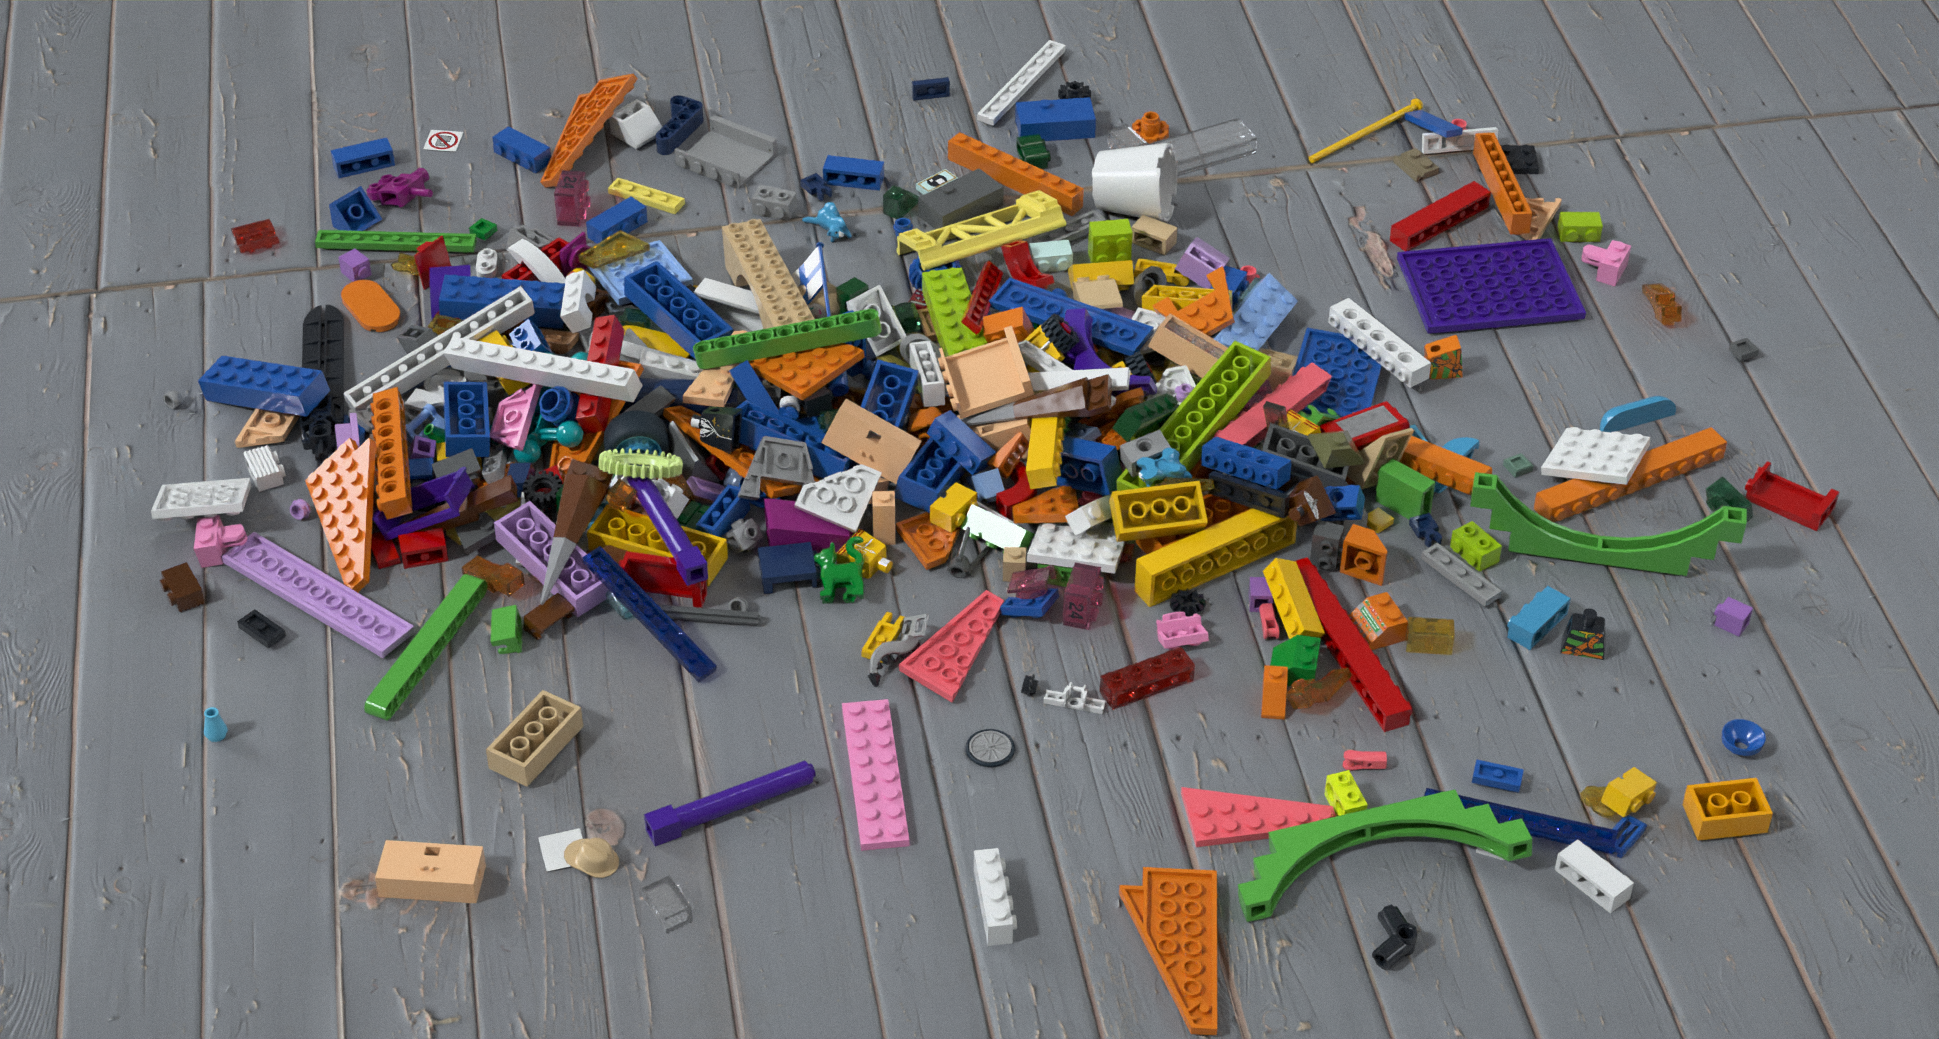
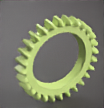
M622 448L620 453H618L617 449H614L613 453L611 450L602 452L599 456L598 468L603 470V472L623 475V477L632 476V478L640 477L642 479L645 477L654 479L656 477L662 479V477L680 476L682 474L683 461L679 456H672L671 453H668L667 457L665 452L658 456L656 450L651 455L648 449L644 454L640 453V449L637 450V453H632L631 448L628 450V453H625Z

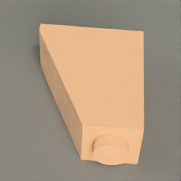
M872 491L873 537L885 545H896L895 492Z

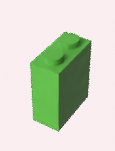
M1393 458L1386 464L1381 465L1378 470L1379 478L1375 489L1377 492L1376 502L1407 519L1427 513L1431 514L1435 481Z

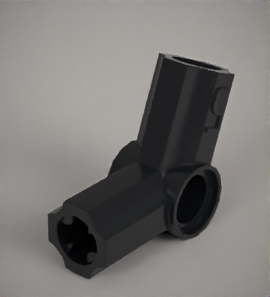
M1392 904L1385 906L1378 912L1377 916L1389 935V938L1372 953L1376 965L1382 969H1389L1403 956L1411 955L1415 951L1418 931L1416 927L1408 923L1398 907Z

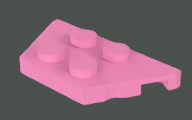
M533 384L526 391L519 389L512 396L499 402L490 431V438L494 442L519 451L523 450L542 385Z

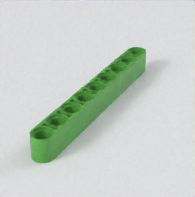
M865 309L700 341L693 346L697 366L700 369H710L741 363L746 360L751 361L871 338L879 335L882 328L878 311L875 309Z
M464 574L368 696L364 706L366 714L384 720L391 719L483 599L488 588L487 580Z

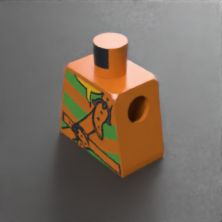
M1457 335L1437 340L1424 346V357L1431 362L1430 379L1463 377L1462 351Z

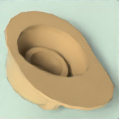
M602 838L573 841L564 851V859L567 864L595 878L611 876L619 867L617 853Z

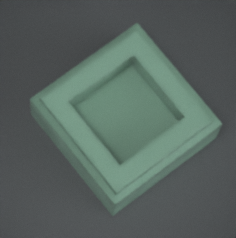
M1522 453L1503 461V466L1515 478L1533 471L1534 466Z

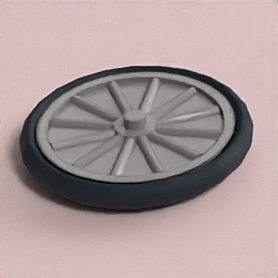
M984 729L975 732L969 737L965 746L970 760L984 767L1001 766L1011 760L1015 752L1013 739L1005 732L996 729Z

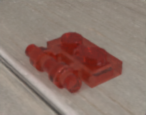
M270 219L231 228L232 236L239 248L240 254L245 252L253 253L257 249L264 247L269 249L272 248V245L280 244Z

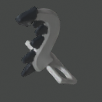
M929 614L905 617L900 634L901 640L882 643L875 649L870 659V673L867 676L874 687H878L881 675L877 672L878 669L883 668L880 660L886 664L889 662L890 656L891 660L896 662L899 655L905 660L911 655V651L914 652L921 646L917 637L925 636ZM924 619L922 630L917 632L920 620ZM912 621L909 633L905 634L907 623Z

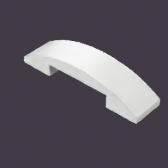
M521 239L507 249L520 265L525 263L541 282H566L565 277L555 264L530 242Z

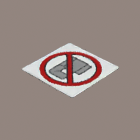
M431 130L423 149L456 152L463 132Z

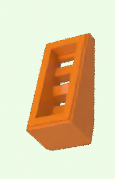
M1018 432L991 457L987 464L992 470L998 468L1000 476L1007 479L1029 448L1028 440L1021 432Z

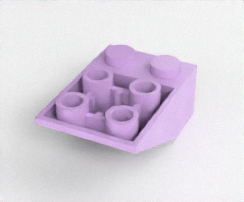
M1196 237L1183 254L1175 270L1193 280L1199 286L1210 289L1212 285L1206 275L1221 266L1224 268L1230 258Z

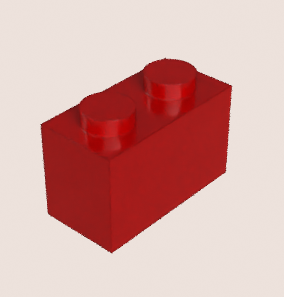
M443 528L398 535L404 569L448 561Z

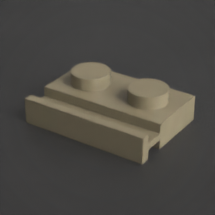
M1417 148L1401 153L1399 157L1397 155L1394 156L1393 163L1415 182H1418L1420 178L1426 179L1439 174V167Z

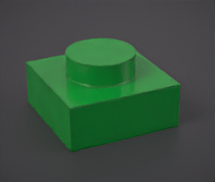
M483 218L469 227L470 234H476L477 238L484 241L498 231L497 224Z

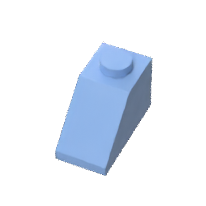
M998 468L966 477L971 489L977 492L979 501L986 499L987 503L996 501V493L1004 491Z

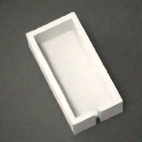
M704 278L694 291V294L721 318L751 331L763 329L752 291Z

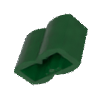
M1039 134L1016 137V149L1022 161L1040 169L1048 168V162L1051 161L1050 152L1046 150L1045 140L1041 139Z

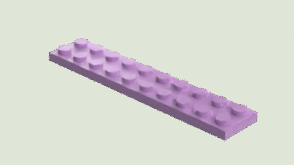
M255 532L247 537V542L244 545L235 546L221 556L224 564L381 658L387 656L415 633V628L412 624Z

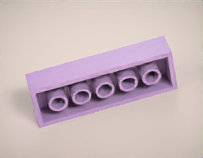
M529 501L494 522L496 540L544 585L556 525ZM576 545L551 593L553 595L556 593L561 594L575 607L573 614L578 618L613 595L612 577Z

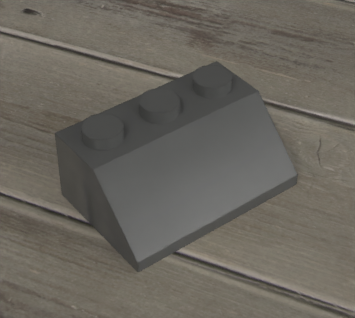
M672 421L668 428L669 453L672 456H679L683 461L682 474L679 477L686 481L690 476H694L713 483L720 482L721 480L707 466L706 458L696 442ZM685 481V482H684L685 487L692 493V490L690 489L689 485H688L687 482Z

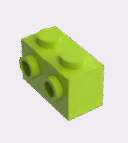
M1471 521L1452 531L1450 547L1477 571L1481 572L1499 562L1502 545L1475 522Z

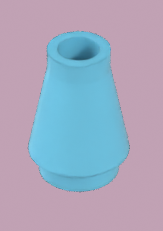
M210 707L204 712V735L210 741L218 742L225 738L228 728L221 718L218 709Z

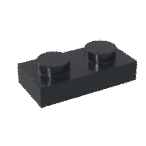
M255 609L237 621L238 628L268 649L286 637L283 628Z

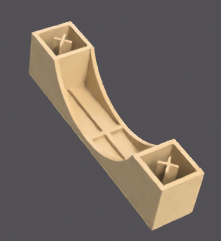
M751 219L747 222L731 223L727 226H722L726 270L736 287L750 286L758 307L763 329L814 320L809 307L761 219Z

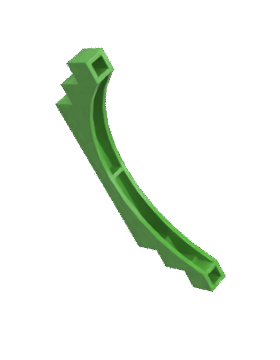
M1475 472L1470 507L1492 509L1489 529L1510 532L1508 547L1510 552L1687 576L1691 557L1714 560L1718 541L1742 544L1747 522V509L1723 506L1701 521L1671 532L1628 538L1599 536L1575 531L1544 518L1518 500L1500 480L1498 475Z
M1449 790L1268 832L1271 854L1253 858L1256 880L1238 884V898L1247 922L1271 917L1283 893L1299 875L1318 861L1344 848L1367 841L1414 836L1448 839L1479 847L1507 861L1532 856V837L1522 819L1498 824L1489 804L1465 809L1456 790Z

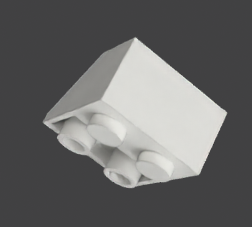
M638 99L615 111L609 118L611 134L635 149L655 139L656 133L662 128L651 107Z

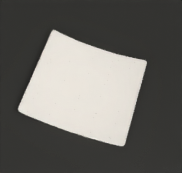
M579 828L538 838L546 871L570 867L564 859V851L573 841L583 839Z

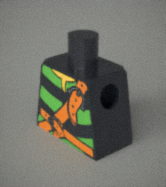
M1591 608L1585 609L1583 614H1572L1562 635L1560 653L1604 660L1606 647L1605 619L1598 617L1597 612Z

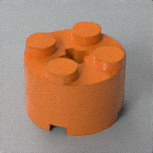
M936 407L918 410L909 417L906 432L922 441L915 454L929 440L930 436L927 434V431L934 419L942 415Z

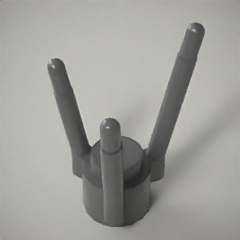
M969 526L964 533L958 555L955 557V547L950 552L947 571L956 578H963L966 574L971 575L974 567L990 550V547L986 546L969 566L968 558L963 555L971 529Z

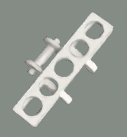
M1070 682L1069 686L1065 687L1063 693L1046 690L1043 701L1044 704L1103 714L1105 700L1087 697L1088 689H1086L1085 684L1083 687L1073 686L1072 682ZM1071 691L1081 692V698L1071 697ZM1077 701L1078 704L1072 705L1070 702Z

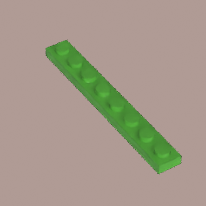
M318 230L315 246L316 248L418 251L416 248L423 243L433 242L440 236H443L447 252L468 253L474 252L477 237L476 234Z

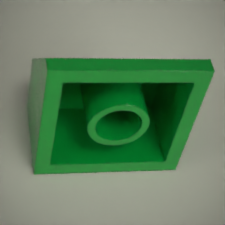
M1296 635L1273 647L1270 666L1288 667L1287 686L1314 689L1321 638Z

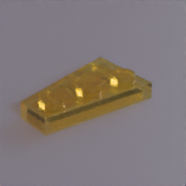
M620 230L579 255V262L595 269L650 251V244Z

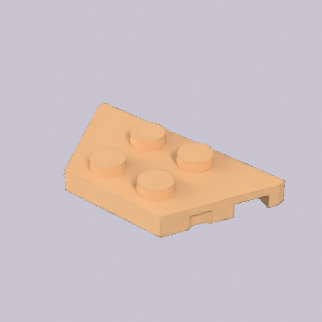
M1525 198L1532 211L1531 227L1529 234L1519 236L1525 240L1540 239L1561 206L1562 199L1555 198V202H1544V198Z
M256 408L236 438V447L242 448L284 442L300 415Z

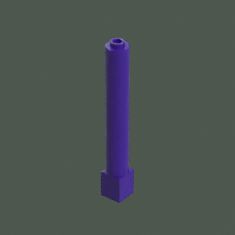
M627 476V482L674 557L677 570L686 585L707 580V561L697 546L693 547L653 480L648 477L642 479L640 477L632 478V476Z
M804 760L674 809L670 804L644 814L645 830L656 847L682 837L681 832L811 784L813 783V777L816 776L815 769L811 763L808 764Z

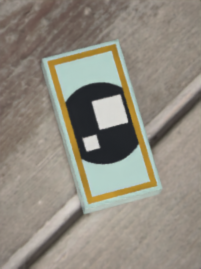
M944 169L916 183V190L924 195L958 179V177Z

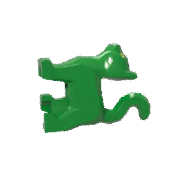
M854 536L846 542L845 548L847 553L855 558V562L835 564L837 554L834 542L831 543L830 548L823 549L820 553L815 554L814 560L821 567V580L824 590L820 591V600H822L823 604H833L836 588L847 589L846 593L843 594L845 603H854L856 597L864 598V582L862 579L864 557L854 547L855 544L864 541L862 537Z

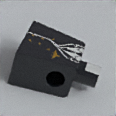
M709 407L701 416L696 414L692 416L691 427L700 429L701 442L731 454L740 447L743 409Z

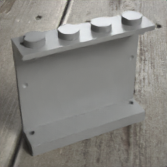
M716 115L710 118V132L687 152L677 148L674 149L677 166L740 189L778 154L777 138Z

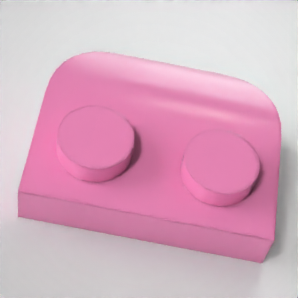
M1172 612L1163 615L1162 621H1156L1158 641L1164 648L1174 650L1183 645L1197 646L1202 642L1209 641L1208 632L1201 625V616L1196 613L1188 617L1185 615V612Z

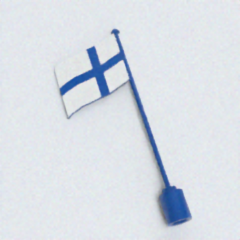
M818 242L813 253L791 276L797 287L800 285L806 286L803 298L807 305L811 303L823 288L827 317H829L831 312L822 250L824 244ZM847 370L827 383V388L831 389L833 396H843L848 393Z

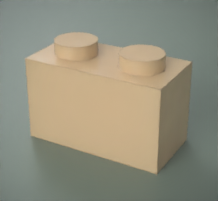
M1142 215L1131 227L1133 232L1132 243L1166 255L1177 242L1178 227Z

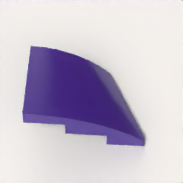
M470 265L430 268L432 324H435L434 316L439 311V297L444 276H471Z

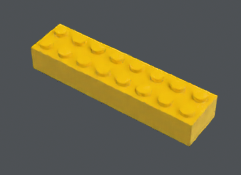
M1252 508L1196 534L1180 539L1173 544L1136 559L1135 592L1149 607L1170 599L1172 593H1177L1178 589L1185 591L1188 588L1190 590L1294 544L1297 521H1293L1289 515L1282 518Z

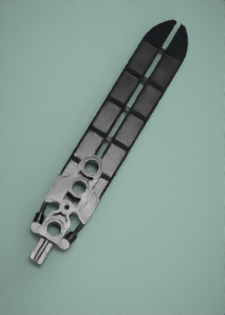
M322 305L312 309L303 321L302 368L322 370V364H324V376L330 389L328 394L307 417L300 416L303 449H312V453L315 454V460H320V463H323L328 458V452H334V447L337 446L335 424H344V317L332 305H326L325 321H322ZM322 327H325V339H322ZM322 345H325L324 358H322Z

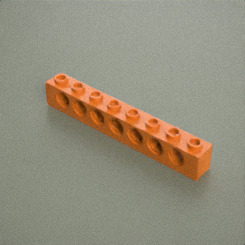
M398 387L373 393V403H370L374 415L371 416L372 424L375 428L372 430V434L376 442L377 456L375 457V466L377 468L375 477L378 482L376 491L380 498L377 499V506L380 512H384L387 520L413 513L405 407Z

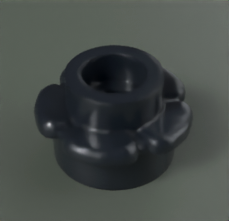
M1034 674L1032 676L1025 675L1021 693L1027 694V697H1030L1031 693L1035 694L1039 680H1035Z

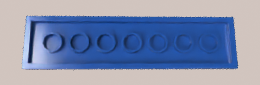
M1009 278L989 300L991 308L1002 312L1023 307L1029 320L1039 325L1043 324L1054 313L1065 319L1066 309L1086 308L1093 319V343L1128 356L1140 351L1154 333V327L1012 278Z

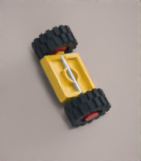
M1054 313L1025 340L1061 362L1065 358L1062 352L1067 353L1079 342V337L1073 331L1072 326L1070 327L1069 323L1064 321L1063 317ZM1024 362L1028 373L1040 372Z

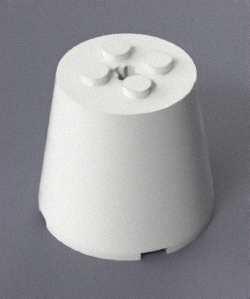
M1161 143L1099 151L1092 169V194L1096 208L1135 217L1145 215L1161 222H1168L1174 210V205H1171L1172 197H1176L1177 161L1175 152H1171L1173 145L1171 143Z

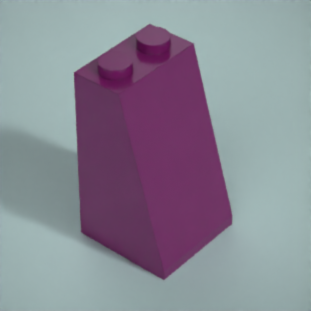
M764 499L768 546L811 542L812 551L816 550L818 554L823 549L830 548L831 543L834 542L835 552L837 553L853 536L852 531L794 508L796 501Z

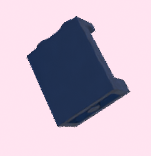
M811 542L758 548L759 568L764 594L773 593L772 584L811 579L812 587H817V579H821L820 566H815L817 562H815L814 556L817 554V551H812Z

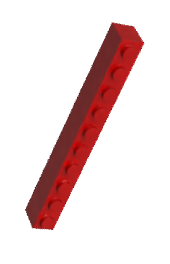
M1308 557L1296 560L1325 632L1321 637L1322 641L1382 730L1387 732L1409 725L1412 714L1410 702L1406 701L1402 696L1399 686L1394 684L1388 670L1383 668L1379 657L1372 652L1368 641L1363 639L1357 625L1353 624L1346 609L1341 607L1337 596L1330 591L1326 580L1322 579L1319 575L1317 567L1311 563Z

